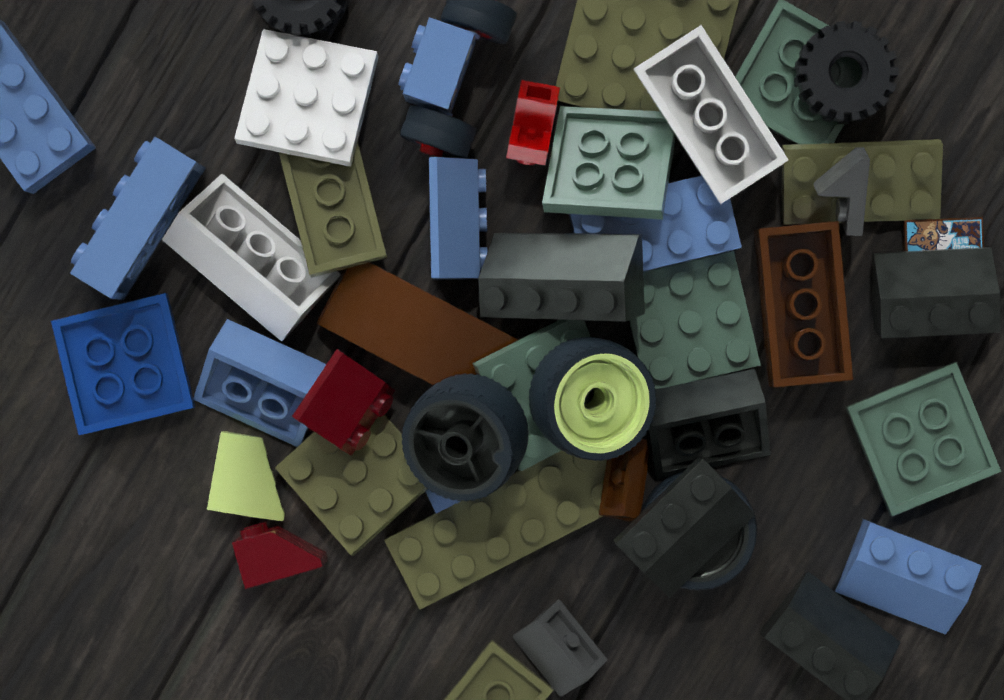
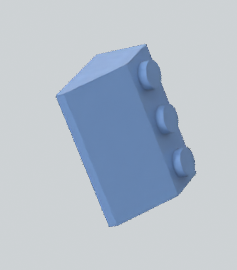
M429 157L431 278L433 280L478 279L488 252L487 247H480L479 232L487 231V208H479V192H486V169H478V159Z
M227 319L209 348L193 400L298 447L303 442L309 428L293 418L292 415L326 364Z
M863 519L835 592L946 635L967 604L982 565Z

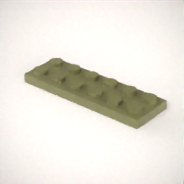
M560 451L523 471L515 472L505 484L488 496L474 501L462 500L384 539L419 610L603 517L599 515L607 459L602 461L587 460Z

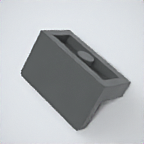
M559 599L550 604L534 621L513 635L516 643L559 696H563L587 682L608 660Z

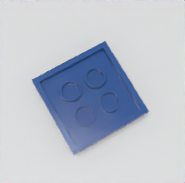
M168 293L51 321L78 435L195 408Z

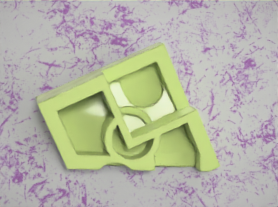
M222 431L220 433L207 510L284 521V508L282 509L275 486L276 481L273 471L270 469L263 438Z

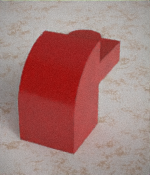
M521 80L506 158L516 160L524 165H546L560 87Z

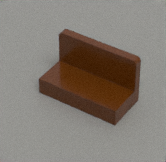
M642 439L630 451L607 460L599 515L632 522L640 514L650 455V447L647 445V440Z

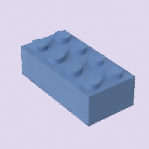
M0 20V159L22 189L34 194L96 149V147L5 22Z
M154 137L151 143L145 141L134 158V161L138 163L130 177L124 175L118 182L113 192V195L117 197L109 211L103 209L92 225V229L96 231L88 245L83 242L78 247L71 259V263L75 266L70 274L111 299L124 300L206 169L157 137Z
M702 176L668 183L663 220L568 214L573 233L642 234L643 272L742 248L731 200L728 199L720 204Z

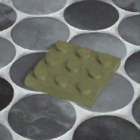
M386 414L382 417H377L369 429L371 431L369 440L362 449L355 450L352 456L314 432L275 467L351 556L356 555L428 489L419 482L418 478L411 472L409 465H407V460L404 458L402 450V432Z

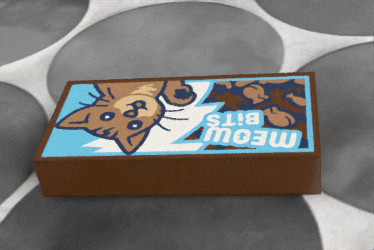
M983 217L902 221L903 251L984 247Z

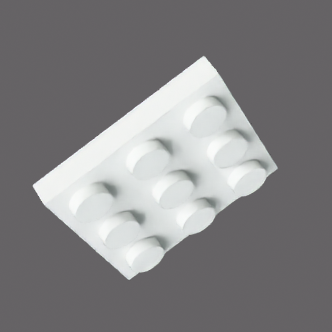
M263 29L234 138L236 143L351 167L379 58L377 51Z

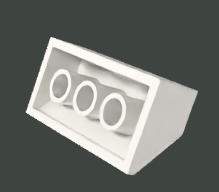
M702 25L633 69L720 204L788 161L783 150Z
M223 174L217 177L177 214L162 238L167 245L281 342L303 321L341 275L338 271L311 278L301 240Z

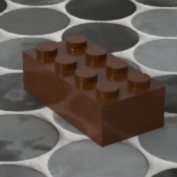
M838 221L755 230L754 237L769 387L853 380Z

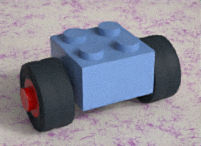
M446 0L441 21L429 17L426 27L418 26L412 43L413 53H416L413 65L405 63L398 85L401 86L400 90H403L405 101L417 105L409 107L400 136L409 142L421 146L420 152L433 157H442L444 154L454 158L466 159L476 133V128L452 117L453 114L451 112L476 44L475 39L506 44L516 19L517 13L515 10L497 0Z

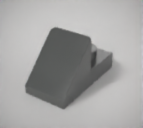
M864 147L854 148L813 184L819 196L843 197L837 198L836 221L841 222L846 235H863L870 158Z

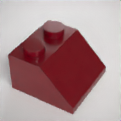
M337 349L292 417L352 456L355 450L362 449L371 435L369 429L377 417L384 416L393 402V397L391 396L395 390Z
M267 522L245 527L244 530L239 531L241 536L232 542L245 589L323 567L328 561L325 551L280 526L268 528Z

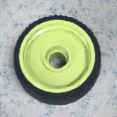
M595 337L574 338L567 340V342H562L543 357V360L539 362V366L536 367L535 373L532 376L533 379L530 382L531 387L529 388V407L533 420L542 434L553 445L572 456L602 461L623 455L642 440L641 438L645 436L646 431L650 428V423L653 421L652 418L656 409V390L652 376L644 363L635 354L615 342ZM593 389V398L589 403L584 404L587 393Z

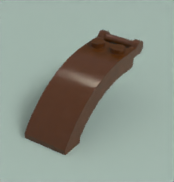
M370 262L344 269L317 321V324L432 385L457 374L472 373L477 375L472 363L518 341V339Z

